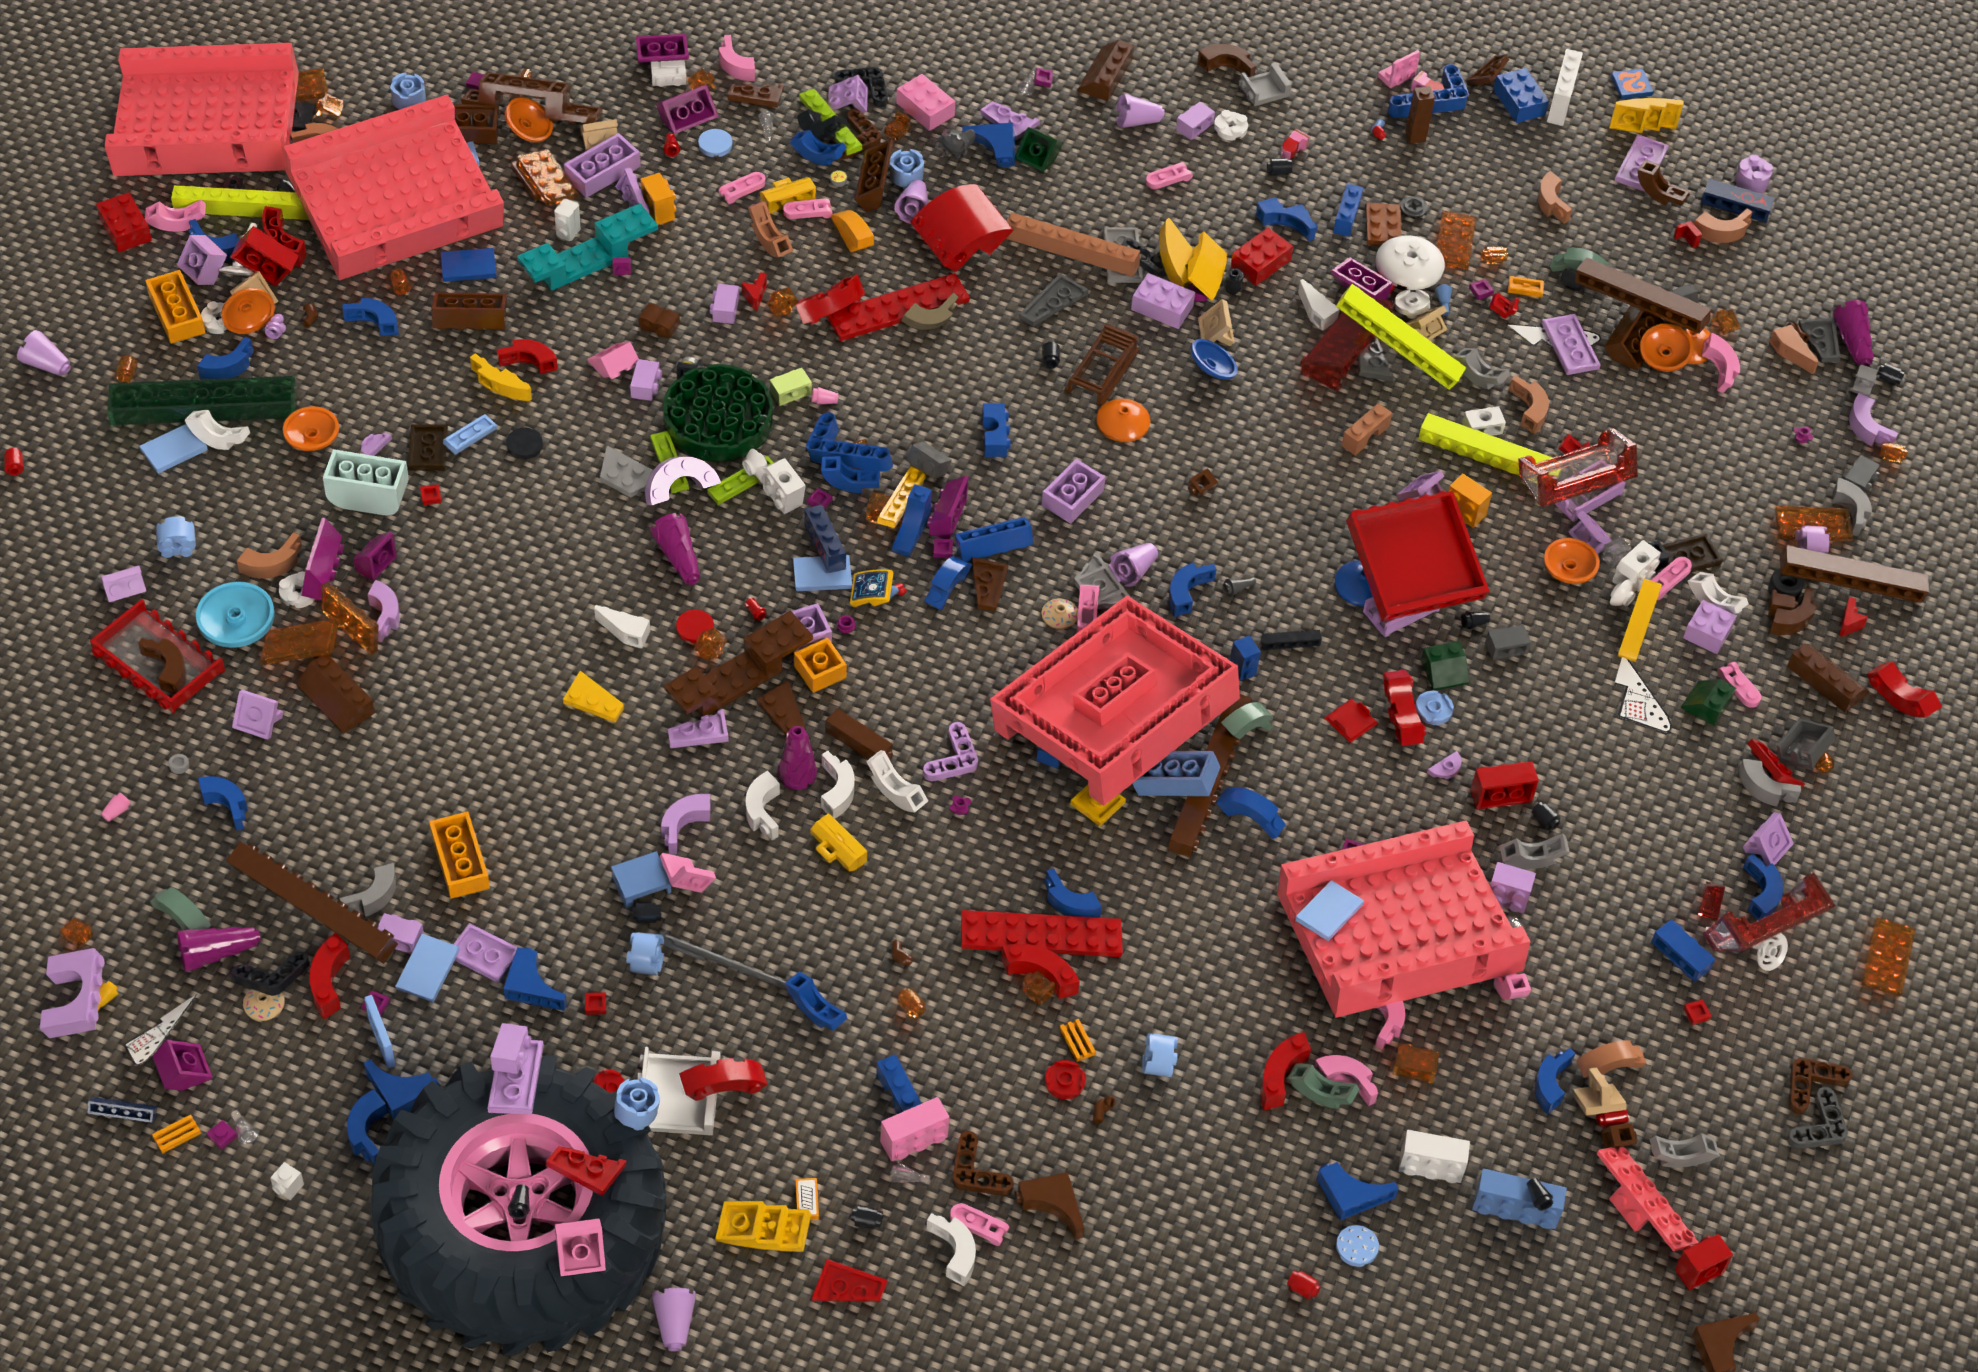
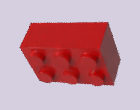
M130 192L96 203L99 219L118 253L152 241L149 226Z
M253 226L237 242L230 257L254 273L260 271L263 278L276 287L292 271L298 255Z
M1266 228L1233 252L1231 268L1242 271L1243 277L1257 286L1291 261L1293 245L1270 228Z
M1533 761L1508 765L1501 764L1493 767L1485 766L1476 769L1470 789L1476 810L1531 803L1539 782Z

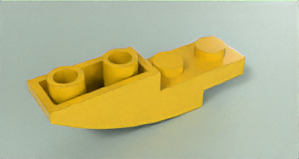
M476 353L470 357L471 369L477 373L478 383L508 398L522 401L532 400L530 385L520 380L515 373H511L506 368L500 372L498 368L491 366L486 359L479 357Z

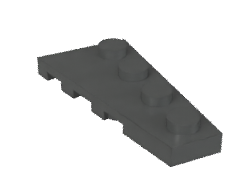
M1060 273L1019 313V319L1034 327L1088 295L1089 289Z

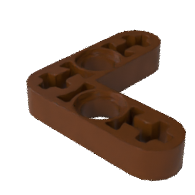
M858 109L850 110L847 115V121L859 134L855 137L863 145L861 151L848 156L843 152V155L840 157L841 159H849L881 143V133ZM867 126L868 129H861L860 127Z
M1806 1058L1796 1059L1791 1067L1790 1110L1796 1114L1806 1112L1810 1103L1811 1081L1844 1087L1850 1083L1853 1076L1852 1071L1843 1065ZM1798 1066H1802V1069L1804 1070L1802 1075H1799L1800 1067ZM1819 1068L1824 1069L1827 1075L1821 1076L1816 1070ZM1796 1082H1801V1083H1803V1084L1805 1085V1088H1806V1089H1804V1090L1798 1089V1088L1795 1086V1083H1796ZM1799 1096H1802L1800 1099V1104L1802 1106H1798V1103L1796 1102Z
M972 1131L963 1132L958 1142L953 1172L954 1186L960 1190L1000 1196L1010 1195L1014 1187V1180L1011 1176L974 1169L978 1137ZM967 1139H971L969 1150L965 1149ZM963 1156H968L971 1162L963 1164L959 1159ZM961 1176H965L964 1182L960 1181ZM972 1177H974V1184H971ZM980 1178H986L989 1184L981 1186L977 1181ZM993 1180H996L995 1187H992ZM1003 1182H1007L1006 1188H1002Z

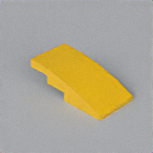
M1661 98L1618 101L1615 103L1609 128L1643 133V129L1659 131L1660 127L1676 129L1684 101Z
M1203 231L1199 235V244L1193 248V257L1188 261V279L1212 301L1216 296L1224 275L1227 253Z
M724 1201L715 1240L721 1243L756 1249L803 1252L811 1212L809 1209H788L786 1205H766L763 1201Z

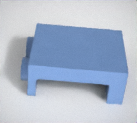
M657 851L611 866L613 881L626 909L634 906V899L664 889L667 894L671 893V884Z

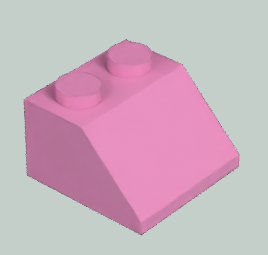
M622 342L610 346L587 360L603 378L610 377L613 379L621 375L620 371L624 369L628 371L634 368V364L637 363L639 358L631 342Z
M600 1219L555 1224L561 1276L606 1270Z

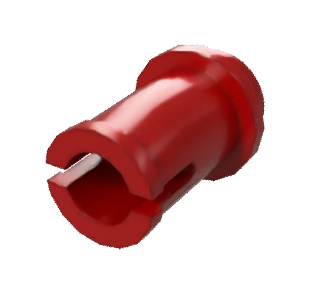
M753 597L746 600L744 605L753 614V618L758 621L763 620L767 615L766 609L761 607Z

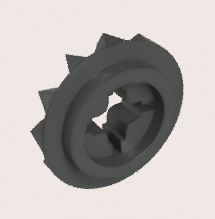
M1409 196L1401 201L1400 210L1403 211V215L1408 214L1409 218L1414 216L1416 219L1418 216L1423 217L1427 213V203L1419 197Z

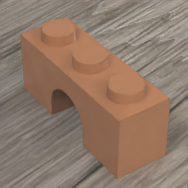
M1378 403L1344 432L1341 446L1353 455H1357L1367 446L1368 439L1373 433L1379 436L1390 426L1392 412Z

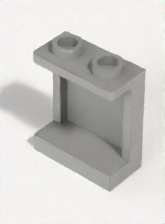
M1277 63L1271 64L1269 72L1252 77H1247L1245 72L1241 73L1239 87L1245 92L1247 99L1251 101L1254 107L1290 96L1292 84Z

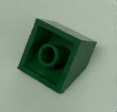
M1028 127L1017 150L1015 159L1045 172L1057 158L1064 142L1037 129Z
M1460 641L1424 648L1421 663L1434 691L1469 684L1466 654Z
M1721 679L1698 681L1681 708L1715 726L1731 703L1736 687Z

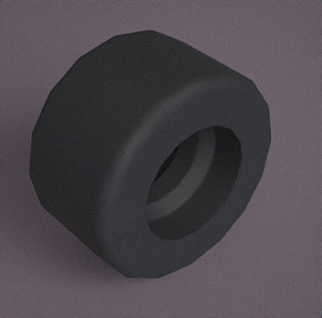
M1779 568L1771 576L1768 591L1770 595L1773 590H1777L1779 594L1795 596L1796 601L1799 599L1804 588V578L1780 574Z

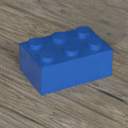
M1527 68L1496 76L1493 90L1516 123L1546 115L1549 100Z

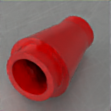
M672 133L665 136L663 148L664 153L669 157H675L680 152V146L675 135Z

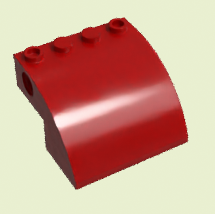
M976 184L962 185L940 194L926 204L910 221L941 263L955 272L978 249L991 255L1014 231Z

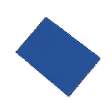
M494 248L441 252L443 282L497 278Z

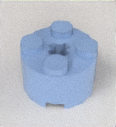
M401 73L392 79L390 86L392 103L399 110L426 101L424 81L419 75L414 74L415 76Z
M900 149L892 154L890 158V181L906 189L913 180H923L924 161L923 156L918 151L910 149V151L901 152Z
M184 517L165 518L164 523H157V548L161 555L165 558H170L173 555H182L184 557L192 555V551L196 546L195 528L192 521L189 523L185 521Z
M640 932L632 933L630 938L632 948L631 951L627 952L626 960L627 963H630V972L658 975L664 958V953H661L660 944H664L663 936Z
M1148 1033L1144 1044L1146 1049L1145 1055L1142 1058V1072L1150 1075L1172 1077L1173 1065L1177 1063V1053H1174V1049L1177 1048L1178 1037Z
M645 1078L631 1081L629 1079L625 1080L617 1090L614 1108L615 1118L623 1125L634 1130H643L646 1126L650 1125L658 1114L660 1103L658 1087L652 1081Z

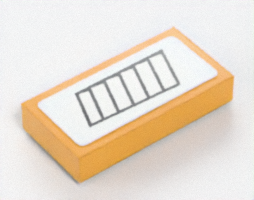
M817 1178L796 1179L797 1209H809L811 1212L810 1220H819Z

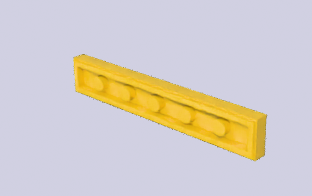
M910 466L880 513L877 523L895 528L906 510L907 498L914 484L921 486L927 474L914 466Z

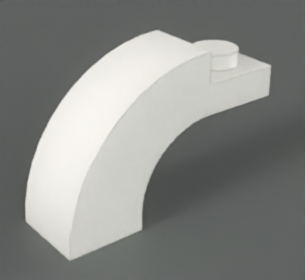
M209 410L193 411L185 419L188 428L199 440L217 449L229 450L234 444L244 442L245 438L250 434L248 427L227 428L218 424L212 418Z
M1699 572L1688 580L1692 592L1700 603L1702 600H1705L1732 614L1741 612L1748 605L1747 598L1733 596L1723 591L1717 584L1714 574Z

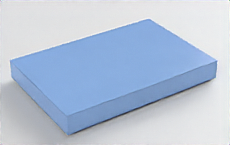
M187 424L140 445L141 452L158 474L208 450L207 445L191 432Z
M846 555V570L833 573L827 572L820 557L793 558L796 591L852 589L849 555Z
M1331 880L1296 916L1295 921L1329 941L1363 906L1364 900Z
M421 934L395 986L396 989L434 1003L460 951L459 946Z
M372 995L366 996L364 1000L368 1020L386 1066L388 1068L394 1067L395 1060L392 1045Z

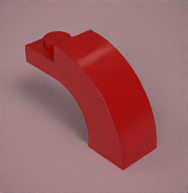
M528 339L512 340L513 346L497 349L500 367L518 362H527L535 365L540 374L558 370L557 357L548 346L538 341Z

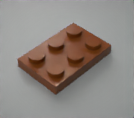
M1366 203L1367 245H1382L1391 238L1402 236L1400 204Z

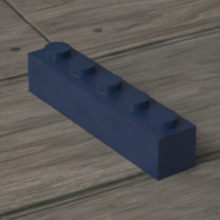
M92 1097L88 1101L87 1113L153 1123L157 1117V1106Z

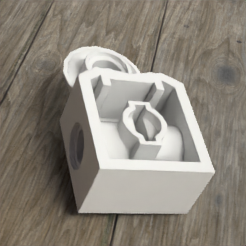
M750 449L746 460L743 461V467L748 475L754 474L763 483L764 492L773 499L776 508L780 509L783 514H786L803 505L806 485L787 460L784 458L767 466L764 456L758 453L757 450Z
M1644 540L1621 559L1617 565L1616 573L1612 580L1616 586L1610 594V604L1613 606L1624 605L1627 607L1634 600L1635 592L1640 591L1643 580H1651L1656 575L1655 569L1660 563L1659 557L1661 552Z

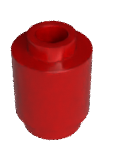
M9 448L4 454V469L9 475L16 476L24 471L23 454L18 448Z
M1626 1109L1596 1114L1597 1124L1602 1129H1605L1609 1126L1628 1123V1111Z
M1294 1270L1287 1282V1286L1291 1287L1292 1291L1308 1300L1312 1297L1316 1298L1321 1289L1319 1280L1302 1271Z

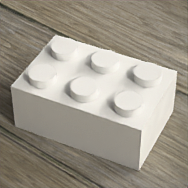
M1407 1130L1401 1148L1398 1172H1403L1407 1175L1425 1176L1428 1179L1446 1180L1449 1183H1461L1468 1163L1470 1141Z

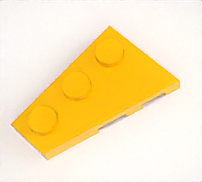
M579 671L563 698V704L616 723L624 710V704L581 671Z

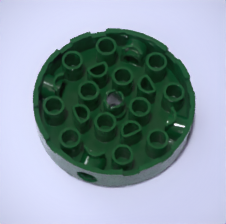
M710 364L707 368L702 369L696 367L685 372L683 377L674 380L669 386L663 401L665 431H668L672 443L692 457L714 462L735 460L746 456L750 449H758L768 438L773 425L772 397L761 379L758 380L752 376L751 372L743 368L726 364Z

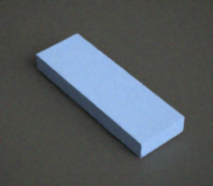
M484 414L443 439V444L456 455L495 431L497 424Z

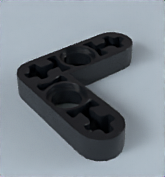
M880 68L839 70L835 73V84L856 75L862 76L861 80L865 85L869 84L873 104L877 107H884L888 104V93L883 71ZM874 86H881L882 88L876 89Z
M1126 238L1123 240L1121 245L1126 247L1129 245L1130 248L1140 250V254L1146 257L1147 260L1140 258V267L1154 276H1160L1165 271L1160 251L1155 256L1134 239Z
M297 952L292 954L272 974L244 964L235 966L231 970L234 983L275 996L282 993L309 967L310 963L307 953Z

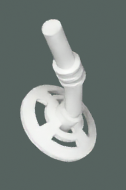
M251 223L250 226H249V228H248V230H247V232H248L253 226L257 228V225H256L255 223ZM237 261L233 262L232 266L219 269V272L242 276H251L254 273L244 268Z
M1706 927L1704 933L1705 935L1727 940V943L1731 941V944H1742L1757 949L1758 965L1766 971L1777 968L1787 953V939L1779 932L1770 933L1762 942L1742 937L1741 934L1737 935L1735 932L1732 934V931L1728 933ZM1780 945L1779 954L1777 957H1775V955L1777 954V946ZM1763 961H1765V962H1771V963H1770V964H1763Z

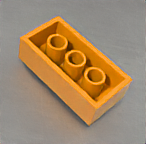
M180 270L145 280L148 295L171 344L205 334L202 316Z
M469 812L429 821L431 836L450 899L490 889L488 873Z

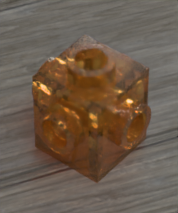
M787 287L773 292L766 304L776 317L781 315L787 316L793 311L792 308L796 305L798 299L790 288Z
M716 628L703 631L699 635L694 650L706 661L718 658L723 653L727 639Z

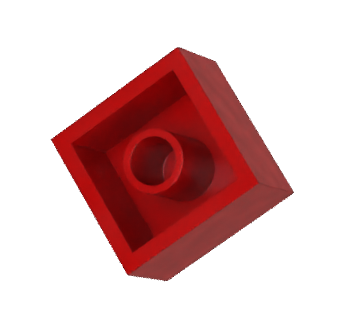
M1719 1234L1713 1237L1709 1235L1703 1238L1700 1243L1696 1245L1690 1244L1682 1250L1683 1253L1678 1259L1675 1271L1690 1291L1724 1274L1733 1253Z

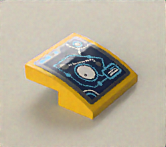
M878 569L855 573L850 604L853 607H857L870 602L873 606L889 602L893 571Z

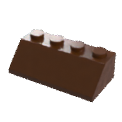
M1117 40L1103 46L1077 91L1109 101L1133 59L1134 45Z
M453 104L455 107V122L466 142L473 141L474 144L498 143L499 105Z
M892 139L869 148L864 152L854 200L866 212L876 210L881 206L893 147Z
M435 292L432 304V326L441 330L447 328H456L457 330L465 328L475 330L492 329L495 331L505 329L507 294Z
M1630 305L1604 348L1612 360L1638 370L1644 361L1640 353V342L1643 335L1651 327L1665 323L1662 318Z
M1804 643L1790 657L1787 667L1844 713L1870 692L1813 645Z
M326 652L309 663L296 684L343 734L375 714L373 700Z

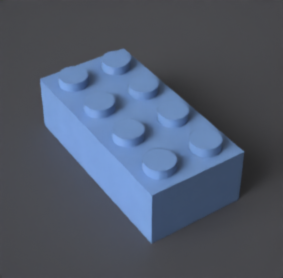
M1172 751L1132 784L1140 796H1209L1220 770V765L1213 751Z
M1482 1169L1475 1190L1472 1210L1484 1215L1491 1214L1502 1219L1517 1220L1523 1224L1539 1225L1545 1229H1556L1564 1209L1567 1188L1541 1182L1553 1196V1205L1546 1210L1540 1211L1533 1206L1526 1185L1530 1179Z

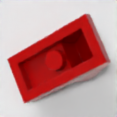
M761 272L753 284L742 282V295L756 311L759 309L767 287V274Z
M1849 597L1845 605L1839 632L1841 637L1864 628L1868 619L1865 615L1857 614L1856 598Z

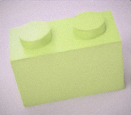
M799 368L770 379V393L778 405L781 406L812 394V382L803 368Z

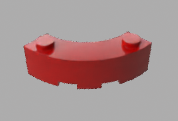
M265 206L262 215L264 233L297 254L298 258L294 266L301 268L307 256L304 240L297 239L284 232L282 209Z
M857 274L840 280L831 286V289L827 290L825 294L819 292L800 299L796 303V307L802 323H810L811 325L819 322L822 317L841 310L850 304L860 302L861 297L865 295V291Z
M1894 661L1882 663L1866 674L1871 686L1893 707L1907 715L1926 718L1942 708L1934 690H1925L1919 687L1913 688L1907 684V679L1898 670Z
M1406 670L1383 673L1385 697H1387L1388 703L1391 706L1387 710L1390 721L1394 722V726L1397 729L1394 732L1401 746L1424 743L1426 727L1420 721L1414 704L1412 676Z
M336 932L318 949L310 968L312 996L316 1009L323 1020L341 1009L339 997L333 989V979L342 965L350 959L348 945Z
M1029 944L1002 946L1001 959L1007 975L1027 974L1032 976L1035 974L1040 976L1052 987L1059 999L1078 994L1080 984L1078 976L1072 967L1054 952Z
M1305 1032L1298 1033L1284 1040L1269 1056L1260 1088L1263 1110L1284 1105L1286 1096L1284 1078L1286 1074L1294 1068L1296 1063L1308 1062L1311 1047Z
M733 1058L720 1059L714 1065L705 1066L703 1063L679 1073L685 1094L695 1101L725 1091L757 1093L767 1086L768 1083L761 1063L745 1058L742 1060L743 1062H734Z

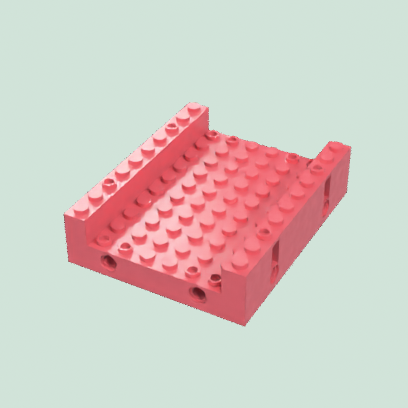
M292 43L120 48L118 61L123 78L114 134H106L105 150L114 176L285 170L284 146L291 144L290 133H292L299 75Z
M448 94L284 146L285 171L339 280L503 226L504 202L498 190L491 191L455 122V107Z
M1125 596L990 698L994 730L1007 740L1020 733L1088 780L1090 797L1104 806L1240 699L1238 666L1134 599Z
M1467 820L1281 864L1277 895L1335 1018L1524 971L1530 940L1523 926L1511 927L1471 849L1474 834ZM1332 880L1363 899L1364 904L1327 941L1295 920L1296 916Z

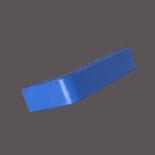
M1448 64L1444 67L1441 80L1444 89L1432 91L1435 97L1432 113L1462 110L1466 107L1469 94L1458 67ZM1413 93L1392 96L1388 107L1389 116L1393 118L1408 117Z
M826 412L819 417L806 444L810 460L815 463L822 464V457L841 456L842 462L851 468L886 472L893 467L889 449L886 447L834 441L839 428L835 415L831 412Z

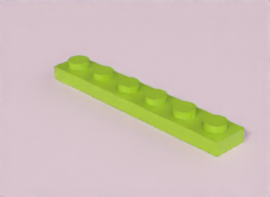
M814 88L799 94V99L808 109L821 113L822 121L836 115ZM847 127L836 132L834 141L836 143L844 142L847 147L844 152L847 156L862 150V144Z

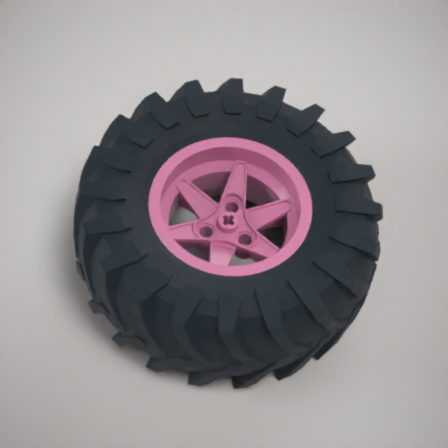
M543 1056L532 1115L488 1113V1103L494 1076L492 1066L488 1070L478 1072L471 1061L461 1065L453 1073L443 1089L434 1081L426 1085L417 1096L411 1112L401 1110L388 1131L385 1146H380L372 1175L371 1219L379 1254H381L382 1265L388 1275L393 1277L395 1284L400 1289L397 1294L402 1302L411 1303L428 1315L430 1318L426 1321L425 1325L433 1331L449 1328L464 1335L460 1346L474 1349L486 1342L502 1343L503 1356H515L532 1343L541 1341L544 1342L547 1353L559 1350L581 1328L588 1337H591L608 1323L616 1308L622 1311L628 1308L640 1292L645 1277L649 1278L660 1254L667 1209L662 1159L647 1135L651 1131L649 1125L643 1130H634L623 1125L615 1118L614 1108L617 1091L609 1093L599 1085L591 1082L597 1071L589 1067H585L580 1072L573 1074L556 1069L558 1056ZM558 1146L585 1151L587 1155L598 1157L603 1155L607 1156V1159L618 1161L622 1159L627 1161L626 1167L603 1196L549 1167L531 1176L529 1163L546 1166L547 1159ZM508 1165L507 1178L492 1172ZM523 1184L529 1188L530 1212L523 1219H515L509 1215L508 1205L516 1186ZM572 1184L576 1193L573 1210H569L549 1200L550 1194L565 1185ZM469 1189L488 1195L492 1202L467 1216L464 1215V1203ZM536 1191H543L541 1194H535ZM499 1193H505L503 1196H497ZM600 1219L606 1270L561 1276L555 1229L542 1236L528 1240L532 1221L546 1222L555 1226V1224ZM507 1222L511 1241L490 1238L481 1233L494 1225Z

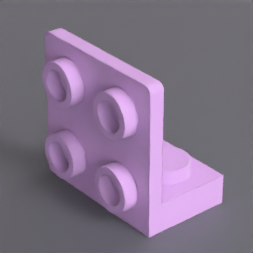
M858 75L833 84L829 87L828 105L834 111L852 104L855 109L857 108L862 113L867 112L868 87Z

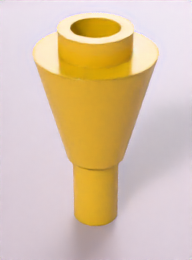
M107 981V983L102 982V985H100L101 1000L98 1003V1010L119 994L116 991L118 987L110 981Z

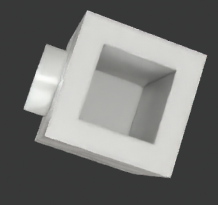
M285 1162L271 1177L272 1189L278 1195L284 1196L289 1200L304 1185L301 1172Z

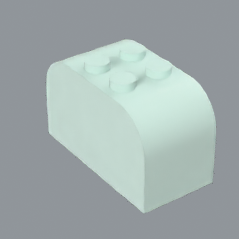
M334 449L323 476L325 494L332 504L343 509L379 515H393L398 511L409 480L406 461Z

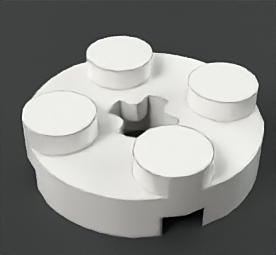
M1229 110L1222 111L1216 117L1214 123V130L1218 132L1217 135L1225 140L1232 141L1237 137L1241 139L1246 135L1248 129L1247 117L1236 112H1230Z
M1416 289V292L1405 290L1396 296L1395 310L1403 315H1407L1410 319H1414L1417 315L1423 314L1430 309L1429 295L1422 290Z
M212 301L203 309L201 316L206 331L213 334H222L224 330H227L222 318L216 320L217 317H221L222 307L225 303Z
M301 571L297 574L289 575L279 582L280 599L285 605L289 606L290 604L295 605V608H303L314 602L315 599L301 596L302 592L298 593L295 591L296 589H301L302 591L305 572Z

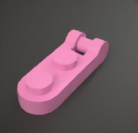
M1182 162L1149 173L1146 178V185L1151 189H1159L1183 180L1189 181L1193 175Z
M753 172L721 186L719 193L721 196H725L728 204H732L736 199L765 186V175L760 172Z
M829 199L794 201L784 205L783 214L789 219L822 216L830 218L832 209L830 208Z
M1676 558L1650 580L1662 584L1657 600H1661L1669 590L1691 572L1692 564L1688 558Z
M1735 661L1728 663L1727 667L1723 666L1717 669V674L1723 681L1736 687L1734 694L1745 706L1754 708L1759 705L1761 700L1760 692L1741 672Z
M956 1204L951 1208V1221L956 1217L965 1224L971 1233L989 1240L993 1245L1000 1246L1003 1241V1234H1006L1010 1228L1007 1223L966 1204ZM991 1227L996 1229L995 1233L990 1231Z

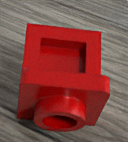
M1689 221L1676 226L1673 237L1675 240L1684 237L1690 246L1695 248L1699 246L1702 234Z
M1497 292L1493 295L1489 308L1506 319L1517 312L1519 299L1516 297L1514 300L1509 301Z
M1568 434L1564 437L1558 449L1575 462L1579 458L1583 459L1589 451L1587 449L1590 443L1586 442L1581 445Z

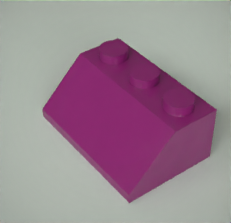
M686 34L636 37L638 63L689 59Z
M707 85L699 86L656 103L662 121L672 134H677L719 117Z
M1351 257L1331 271L1334 279L1344 287L1349 288L1353 284L1379 304L1387 300L1393 283Z
M969 476L949 481L945 488L940 490V500L938 503H935L933 508L934 514L929 516L927 522L929 535L951 539L967 502Z

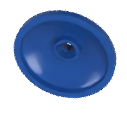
M1197 339L1192 343V358L1205 374L1221 380L1234 378L1238 371L1237 365L1224 348L1206 339Z
M1360 560L1348 562L1339 568L1335 576L1337 593L1348 603L1364 607L1365 601L1373 597Z

